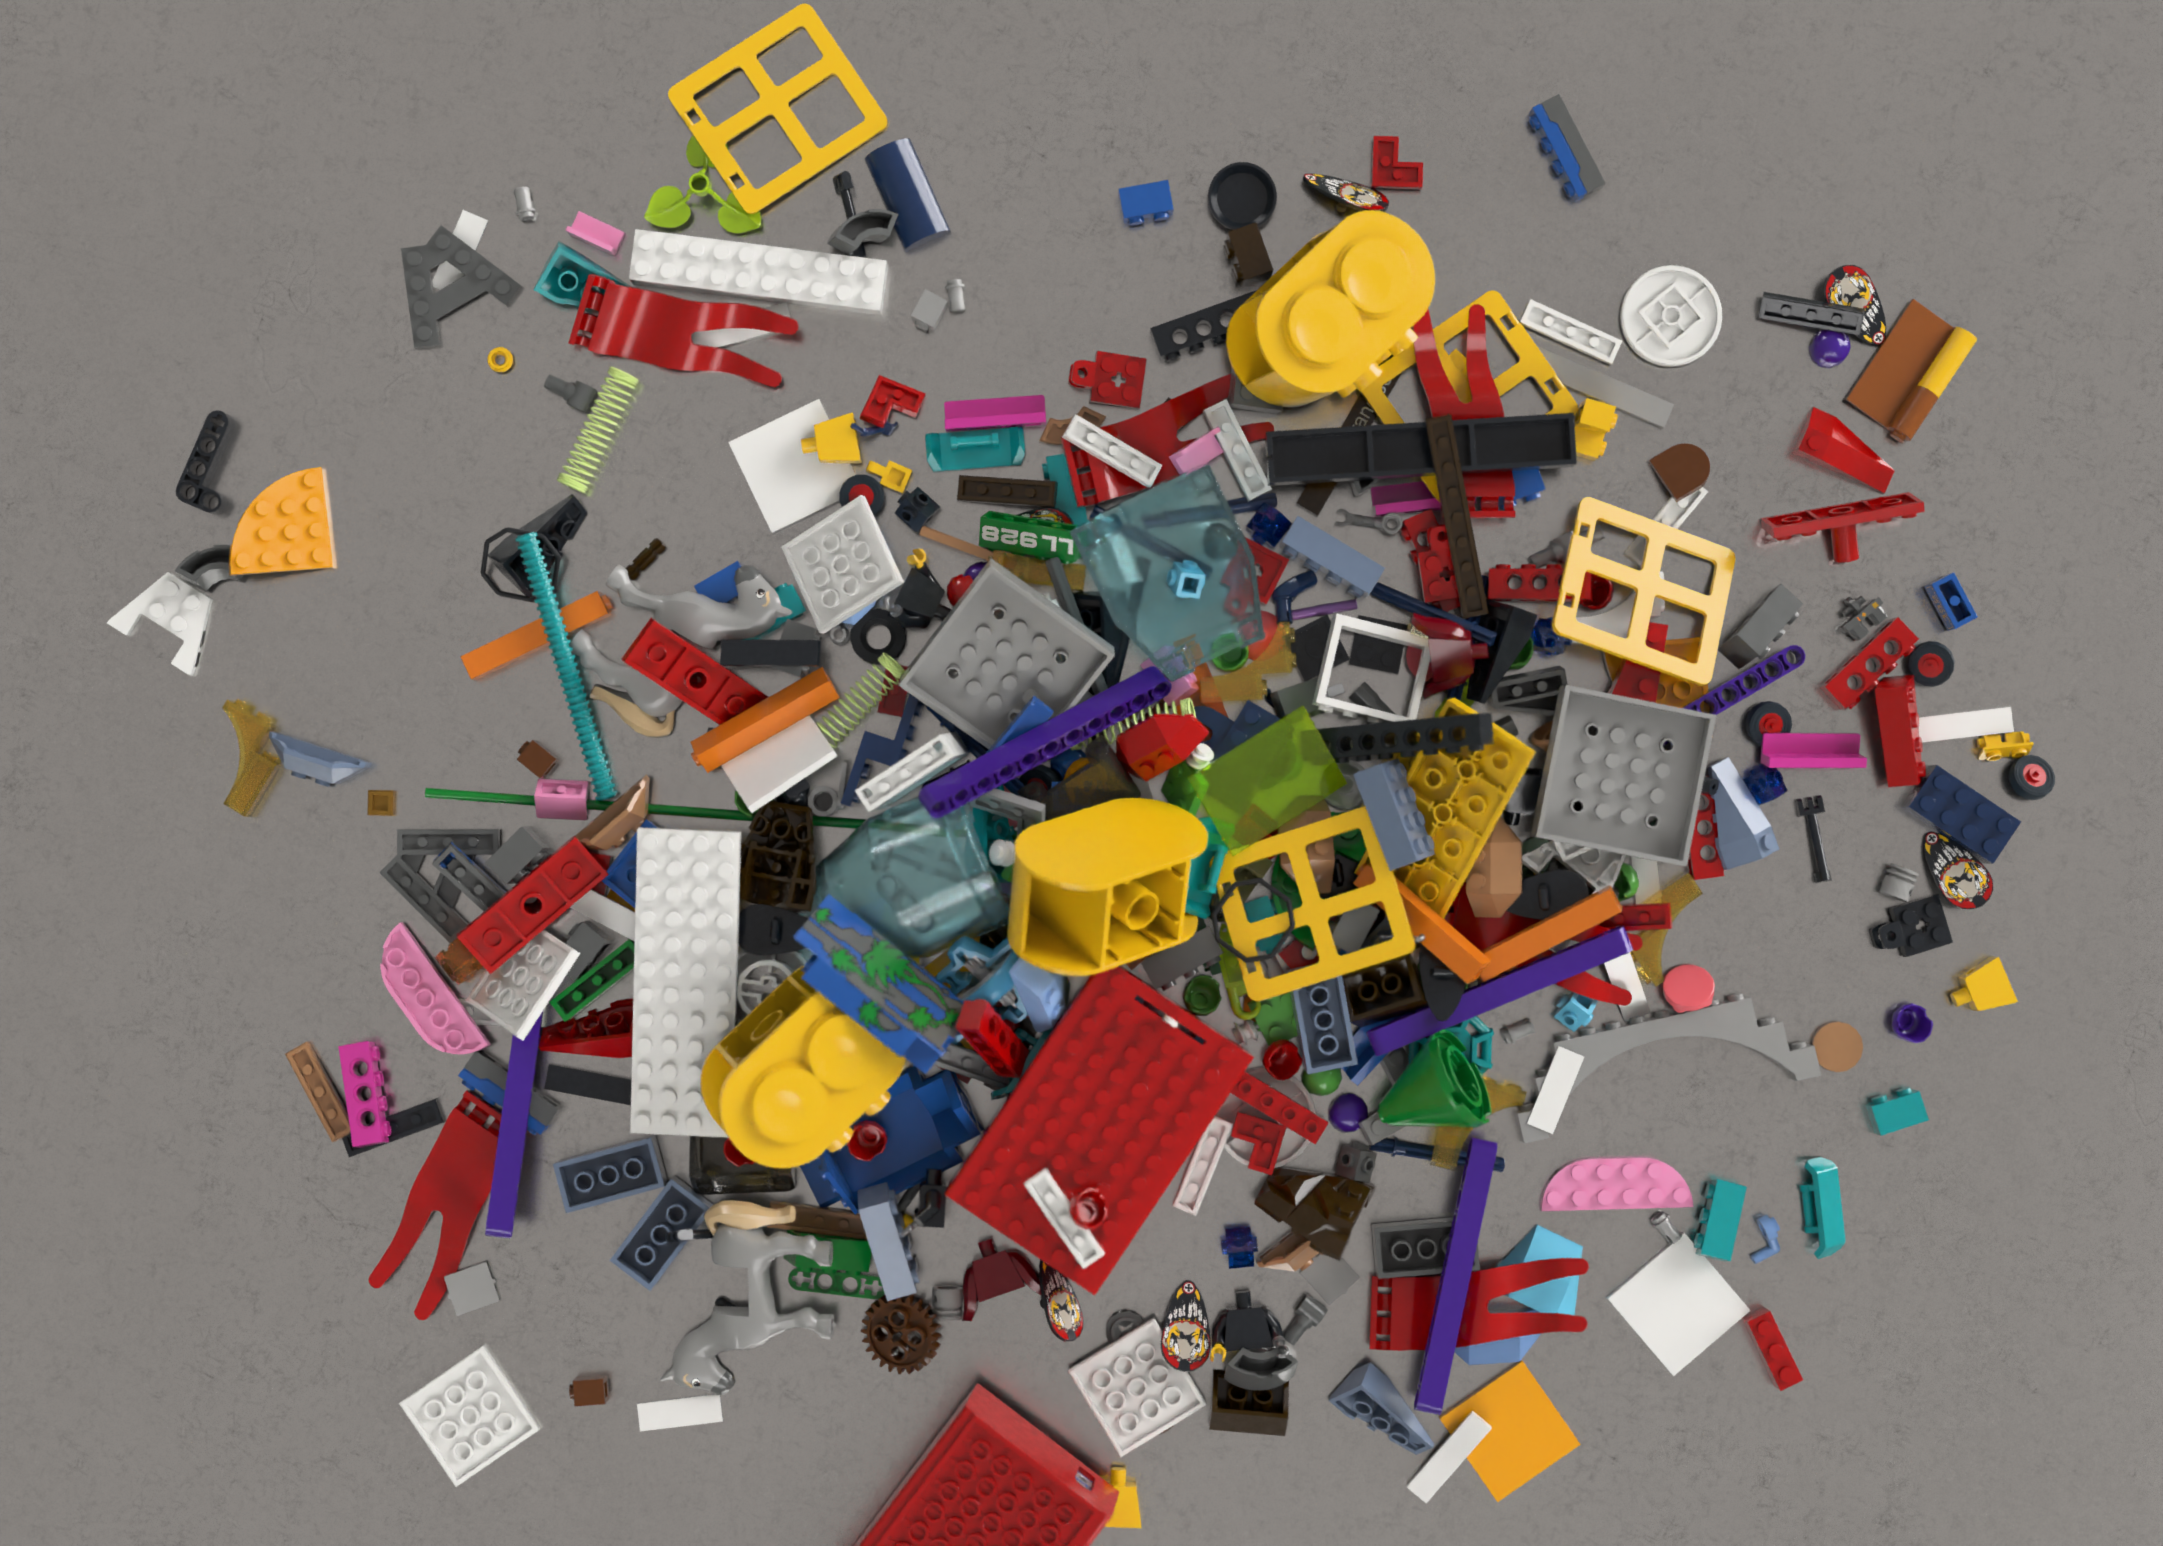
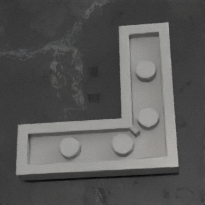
M993 789L970 802L972 807L1017 821V838L1025 829L1045 821V804L999 789Z
M1403 1047L1389 1052L1380 1061L1392 1085H1394L1409 1064V1057ZM1377 1112L1358 1123L1369 1145H1374L1405 1127L1390 1126L1387 1123H1383Z

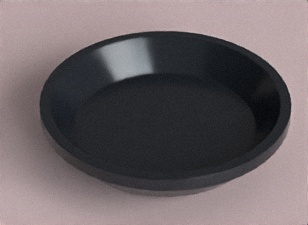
M1237 162L1222 168L1214 176L1208 191V203L1213 216L1219 223L1231 230L1257 222L1258 227L1262 226L1271 217L1277 202V191L1271 176L1263 168L1248 162Z

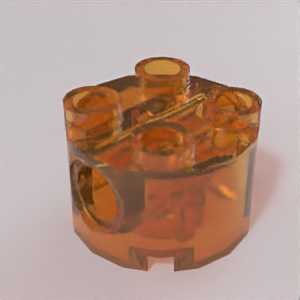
M458 938L448 945L449 947L446 952L442 950L435 956L440 966L458 986L470 978L474 971H480L484 968Z

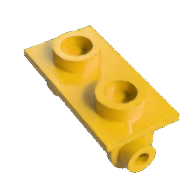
M2023 731L2005 733V742L2001 741L2000 734L1982 735L1981 738L1977 739V747L1982 748L1978 760L1997 761L2003 757L2018 759L2028 755L2034 743L2030 742L2029 734Z

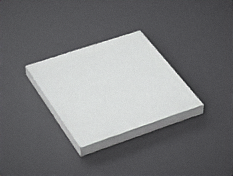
M820 399L728 442L772 534L838 503L839 492L843 483L848 478L856 475L851 464L821 463L818 458V452L803 454L801 439L815 437L814 425L829 420Z
M862 495L781 546L819 633L822 634L904 583L865 496Z
M809 715L724 763L721 767L750 812L753 813L834 759L837 754Z
M542 930L492 974L485 970L466 1001L513 1035L524 1040L580 953L546 930Z
M1684 1232L1680 1240L1666 1246L1607 1297L1673 1376L1751 1311L1706 1257L1695 1254L1697 1248H1694V1243Z
M1155 1317L1068 1369V1373L1120 1458L1207 1405L1189 1373L1175 1370L1166 1363L1160 1346L1162 1329Z
M485 1345L399 1403L455 1487L541 1429Z

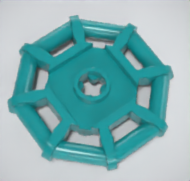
M1478 1016L1446 1028L1466 1047V1050L1461 1053L1469 1064L1472 1062L1477 1064L1481 1076L1488 1069L1492 1068V1036L1494 1035L1492 1028H1489ZM1468 1023L1478 1031L1474 1036L1466 1030ZM1424 1037L1409 1044V1064L1419 1052V1043L1424 1045L1428 1040ZM1482 1042L1481 1057H1477V1043Z

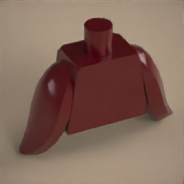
M1413 613L1411 624L1421 633L1428 636L1433 677L1424 684L1422 692L1424 699L1460 686L1470 677V674L1474 673V659L1489 658L1488 644H1473L1471 631L1465 630L1457 622Z
M992 1238L978 1242L982 1257L973 1260L972 1265L966 1268L963 1276L964 1312L962 1321H972L977 1311L978 1301L982 1302L1023 1288L1026 1285L1032 1291L1041 1295L1039 1276L1029 1261L1016 1251L1004 1249L996 1252Z

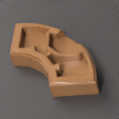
M1085 406L1076 414L1097 427H1101L1106 419V416ZM1073 417L1064 420L1050 418L1039 442L1052 446H1062L1061 436L1065 433Z

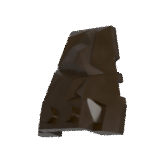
M770 801L759 808L749 826L751 830L744 843L741 842L739 900L795 912H811L817 888L812 809Z
M1277 1167L1274 1168L1272 1175H1268L1254 1204L1278 1223L1281 1221L1287 1223L1292 1227L1291 1233L1298 1237L1301 1234L1310 1241L1309 1246L1315 1251L1340 1261L1349 1243L1351 1231L1363 1207L1367 1208L1376 1186L1335 1174Z

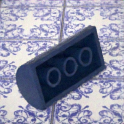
M909 138L899 139L883 145L865 157L864 160L886 210L898 214L894 228L905 252L951 232Z

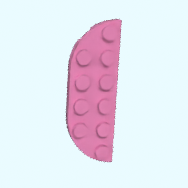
M400 922L390 932L383 945L384 951L380 969L387 990L418 1034L433 1048L451 1054L474 1053L489 1046L490 1042L404 922Z
M1648 1157L1587 1158L1570 1162L1560 1168L1551 1180L1548 1181L1540 1203L1541 1211L1693 1207L1692 1195L1683 1177L1668 1164Z

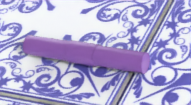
M1352 599L1291 610L1292 619L1297 620L1357 609V601Z

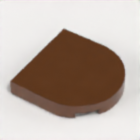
M1692 444L1674 445L1649 460V464L1676 503L1703 487L1710 474L1708 456L1701 448Z

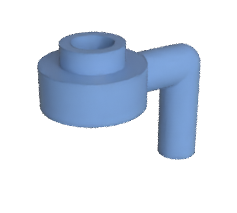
M1766 1214L1756 1219V1222L1769 1246L1750 1255L1754 1264L1780 1251V1245L1777 1240V1232L1780 1231L1779 1225L1774 1217L1769 1218Z

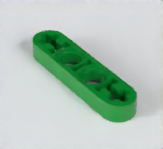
M796 1267L790 1272L788 1277L790 1286L798 1291L867 1299H879L885 1294L879 1275L861 1273L860 1276L845 1274L846 1271L836 1270V1274L821 1272L819 1268H812L811 1272L816 1273L813 1280L814 1287L809 1286L811 1281H803L801 1285L797 1284V1280L793 1279V1276H797L798 1272L802 1271H797ZM803 1272V1277L811 1278V1272ZM823 1274L829 1275L832 1278V1285L828 1288H822L818 1284L819 1276ZM848 1277H852L857 1281V1288L853 1291H848L843 1286V1281ZM861 1278L866 1279L865 1284L872 1285L874 1280L878 1281V1285L882 1286V1289L878 1290L877 1294H874L871 1288H864V1293H860L859 1291L862 1286Z

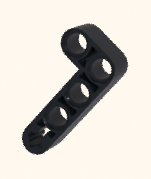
M218 410L209 413L176 487V496L179 500L214 515L224 513L228 507L227 498L223 494L210 489L209 486L235 428L234 419L230 415ZM218 420L225 422L223 427L217 425ZM214 432L219 434L220 436L218 438L212 435L211 433ZM214 440V450L207 453L206 444ZM203 463L205 465V472L197 476L196 467ZM193 486L195 495L191 499H187L186 490ZM216 496L218 498V505L214 509H210L209 500Z

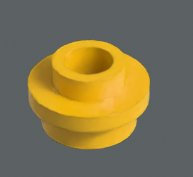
M496 347L488 354V365L495 372H506L513 364V356L508 349ZM504 356L505 362L501 365L497 364V358Z

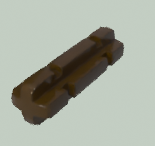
M655 538L649 544L650 547H646L632 561L633 564H629L625 568L628 571L630 580H635L640 575L639 572L644 571L656 558L655 555L657 553L660 554L666 548L660 539Z

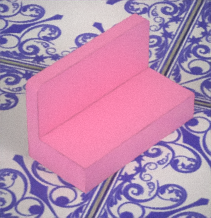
M580 211L572 226H567L565 230L570 236L612 256H616L626 235L625 232Z
M1219 427L1206 432L1169 456L1181 478L1191 474L1224 452L1214 436L1221 431Z
M538 779L534 795L537 818L587 820L586 802L589 792V781Z

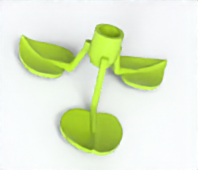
M693 135L688 142L686 156L692 166H703V169L690 177V189L687 190L684 198L682 192L674 186H663L656 190L650 199L644 215L648 222L658 227H679L691 215V210L685 203L690 199L691 195L695 194L703 197L710 194L719 203L724 205L718 211V220L726 231L740 234L758 229L761 226L760 211L755 214L746 213L732 192L728 195L727 201H725L711 189V182L705 173L708 170V166L715 167Z

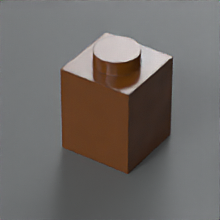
M536 740L526 741L519 749L518 753L520 756L517 758L521 764L540 779H545L560 760Z
M607 1375L576 1377L573 1380V1384L569 1386L570 1400H574V1407L606 1404L609 1400Z

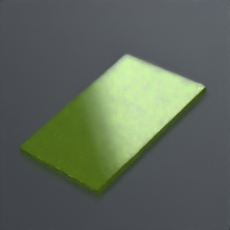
M1303 705L1188 777L1197 797L1202 802L1232 856H1235L1347 784L1339 766L1333 759Z

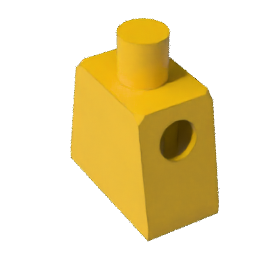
M848 413L815 424V437L801 439L803 454L818 452V458L821 463H862L857 431L850 427L852 423H855L854 414Z
M1995 956L1987 958L1960 975L1958 980L1962 989L1950 993L1952 1002L1956 1007L1968 1003L1973 1011H1982L2018 1002L2001 960Z
M1113 1467L1111 1468V1481L1107 1482L1119 1491L1113 1515L1105 1527L1141 1528L1136 1483L1126 1482V1468Z

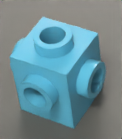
M1183 560L1182 563L1174 562L1172 569L1167 574V584L1177 597L1200 599L1206 575L1196 562L1190 560Z
M1571 992L1569 995L1564 994L1556 1004L1559 1008L1554 1017L1575 1032L1581 1025L1586 1027L1594 1016L1592 1012L1598 1000Z

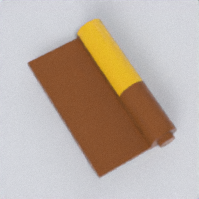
M1911 299L1845 400L1892 432L1890 435L1895 440L1901 443L1911 441L1976 343L1977 338L1961 327H1952L1915 299Z

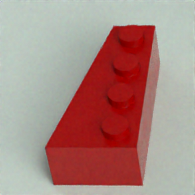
M1649 622L1645 640L1646 646L1664 653L1668 625ZM1623 659L1608 693L1656 703L1661 672Z
M1914 675L1883 677L1875 688L1888 787L1919 785L1923 777L1926 776L1925 762L1921 761L1923 744L1921 737H1919V715L1917 713Z

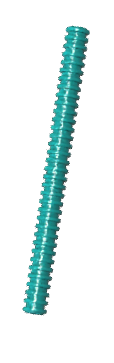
M537 532L517 536L515 541L519 542L517 547L522 552L520 557L524 558L522 564L526 565L525 573L528 572L529 574L527 580L531 581L529 586L534 590L532 592V595L536 597L534 602L538 603L539 606L536 609L541 613L539 618L543 619L541 625L545 626L544 634L548 635L546 641L550 642L548 647L553 651L551 656L555 658L553 663L557 664L555 670L560 674L558 679L562 680L560 686L564 687L562 692L567 697L565 702L569 703L567 708L568 710L571 709L569 715L574 719L572 724L576 726L574 731L578 732L577 740L581 742L579 747L583 748V751H581L582 755H585L583 760L588 764L586 770L590 771L588 776L589 778L592 777L591 785L595 787L593 792L597 793L596 800H606L616 796L618 792L613 788L615 787V783L611 781L613 776L609 775L611 769L607 768L608 760L604 759L606 753L602 752L604 747L599 743L601 742V738L597 736L599 731L595 730L597 724L596 722L593 723L594 715L590 714L592 708L588 707L590 702L586 700L587 692L583 691L585 686L581 684L583 679L578 675L580 673V670L576 668L578 663L574 662L576 656L575 654L572 655L573 647L569 646L571 640L567 639L569 634L564 630L566 624L562 623V620H564L563 616L560 617L562 611L557 607L559 602L555 601L557 595L553 594L554 586L550 584L552 579L548 578L550 572L546 571L547 563L543 562L545 556L541 555L543 550L538 546L540 540L536 539V536H538Z

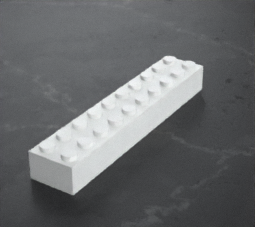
M635 229L629 280L635 285L882 315L888 264L886 260Z

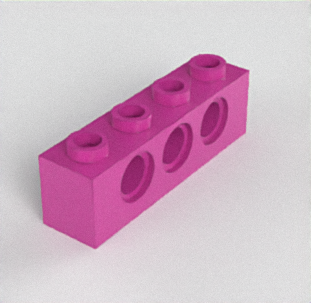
M371 1041L338 1046L352 1146L365 1147L389 1142L388 1136H391V1126L385 1117L388 1104L386 1097L382 1096L381 1086L384 1085V1077L382 1071H379L378 1061H380L379 1047L375 1046V1042ZM365 1062L367 1064V1072L361 1076L358 1073V1066ZM368 1087L371 1090V1096L365 1101L361 1093L364 1088ZM369 1112H372L375 1120L372 1125L368 1126L365 1122V1117Z

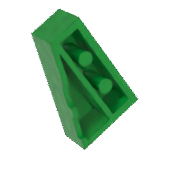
M787 1230V1233L802 1237L812 1235L817 1241H832L833 1243L831 1266H819L813 1259L802 1255H784L783 1258L795 1266L797 1271L811 1272L812 1268H819L823 1273L836 1274V1270H845V1274L860 1276L861 1272H869L871 1248L868 1239L816 1233H797L794 1230Z

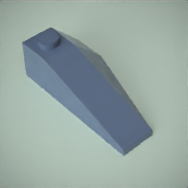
M1729 757L1708 766L1709 777L1719 781L1717 793L1711 795V798L1715 800L1716 814H1713V823H1717L1718 838H1715V845L1723 869L1729 870L1763 859L1779 850L1769 821Z
M1371 1362L1353 1370L1329 1397L1328 1401L1347 1417L1353 1420L1357 1417L1368 1423L1367 1428L1374 1432L1376 1429L1381 1430L1389 1435L1390 1441L1415 1455L1434 1446L1433 1441L1389 1378Z

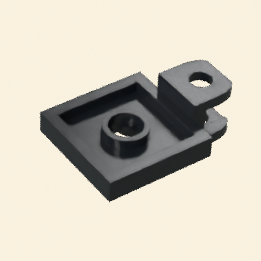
M1939 894L1889 908L1892 921L1878 924L1870 930L1876 949L1900 947L1903 957H1909L1953 943ZM1920 918L1926 923L1924 932L1921 929H1916Z

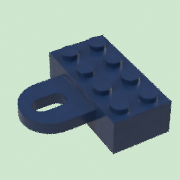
M1249 700L1244 705L1235 722L1210 707L1196 706L1194 707L1196 718L1200 723L1212 730L1211 739L1201 742L1208 745L1214 753L1213 760L1209 761V769L1203 773L1204 778L1209 784L1205 794L1242 816L1294 731V728Z

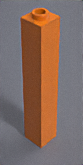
M596 591L560 608L562 611L560 617L563 616L564 618L562 623L566 624L564 630L568 632V636L611 616L612 614L609 609L613 607L606 594L602 596L601 592ZM539 618L460 656L471 680L476 681L549 646L550 642L546 641L548 635L544 634L545 626L541 625L543 619Z
M821 667L691 741L694 750L691 756L698 767L702 765L707 773L840 697L833 682L824 668Z
M1364 863L1357 870L1356 875L1358 877L1353 884L1361 888L1375 882L1376 878L1371 863ZM1395 877L1413 936L1424 934L1425 940L1420 943L1467 984L1477 980L1491 960ZM1376 902L1386 912L1383 902Z
M1609 885L1482 950L1481 952L1491 960L1480 975L1484 982L1621 913L1622 906L1611 886Z

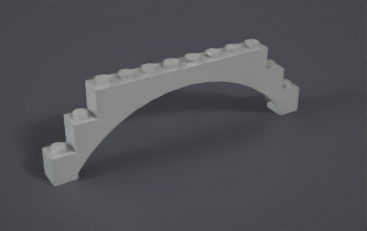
M1743 993L1728 996V1001L1724 1002L1712 999L1710 1006L1696 1011L1671 1014L1669 1010L1654 1013V1018L1645 1019L1644 1016L1633 1017L1629 1019L1630 1023L1620 1025V1021L1605 1024V1029L1596 1031L1595 1027L1580 1030V1035L1571 1036L1570 1033L1556 1035V1040L1550 1041L1553 1058L1558 1046L1584 1056L1570 1094L1588 1075L1613 1057L1645 1043L1681 1036H1702L1739 1043L1774 1060L1790 1073L1791 1079L1795 1081L1822 1076L1815 1046L1806 1044V1041L1792 1043L1789 1049L1783 1022L1775 1021L1774 1017L1759 1020L1760 1024L1758 1025L1751 997H1744ZM1549 1068L1539 1070L1538 1075L1532 1076L1537 1098ZM1535 1103L1522 1105L1519 1111L1514 1112L1520 1139L1524 1144L1549 1138L1548 1132L1527 1124Z

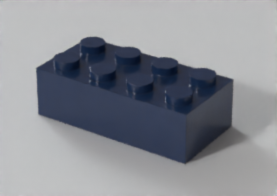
M1929 765L1926 770V776L1923 777L1919 785L1914 787L1902 805L1903 809L1940 834L1963 846L1985 864H1994L2021 823L2020 820L1938 765Z

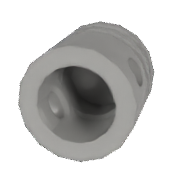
M827 786L815 788L808 797L809 808L818 816L833 815L838 811V793Z
M1890 863L1889 867L1891 869L1887 870L1889 875H1885L1879 892L1908 903L1915 887L1913 883L1917 882L1915 877H1919V874L1905 867Z
M935 1286L932 1288V1306L935 1307L932 1308V1312L937 1315L935 1320L951 1321L962 1319L960 1314L962 1313V1308H960L963 1296L962 1287Z

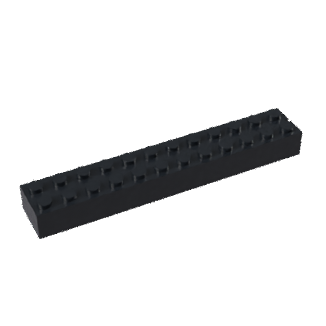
M1574 413L1452 420L1462 474L1567 468L1577 464ZM1425 422L1270 431L1264 435L1266 458H1271L1266 463L1268 486L1435 476Z

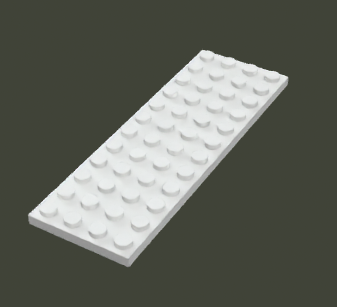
M637 828L630 1133L728 1137L712 1118L705 1106L701 1093L700 1077L703 1064L710 1051L736 1027L741 832Z

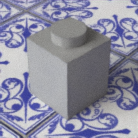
M925 289L911 314L912 320L915 321L914 325L926 332L928 328L935 331L948 307V301Z

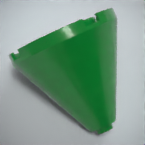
M1442 1029L1432 1034L1384 1096L1377 1110L1378 1116L1383 1123H1387L1390 1126L1477 1128L1490 1121L1489 1119L1485 1120L1486 1116L1492 1114L1484 1080L1476 1063L1472 1062L1469 1064L1461 1053L1466 1050V1047L1452 1032Z

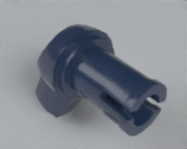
M1312 570L1291 577L1273 591L1271 600L1276 603V623L1278 625L1281 622L1282 625L1293 623L1291 602L1302 592L1316 586L1318 579Z

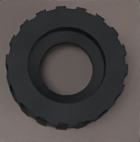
M880 608L870 609L851 628L850 642L852 648L862 660L868 663L880 664L877 658L882 653H887L895 659L901 655L902 650L905 648L906 630L896 619L888 616L890 611ZM873 625H884L890 631L891 640L883 649H874L866 641V633Z

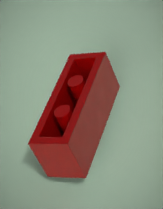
M1762 1307L1745 1315L1742 1320L1773 1385L1782 1391L1803 1381L1771 1311Z

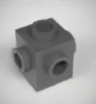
M1353 1142V1146L1342 1144L1335 1174L1352 1180L1370 1183L1377 1153L1367 1150L1368 1145Z

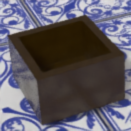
M1257 222L1227 233L1223 248L1227 259H1232L1233 269L1231 270L1235 282H1240L1242 288L1268 280L1272 276L1273 267Z

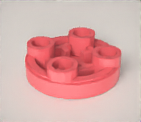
M1677 966L1665 976L1663 994L1674 1011L1678 1013L1696 1011L1712 1004L1714 980L1709 972L1699 966Z

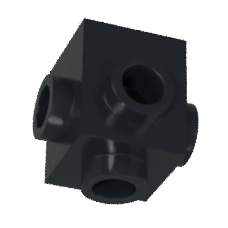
M917 487L911 493L906 491L897 502L900 506L895 511V514L912 530L918 533L922 526L924 527L930 522L940 506Z

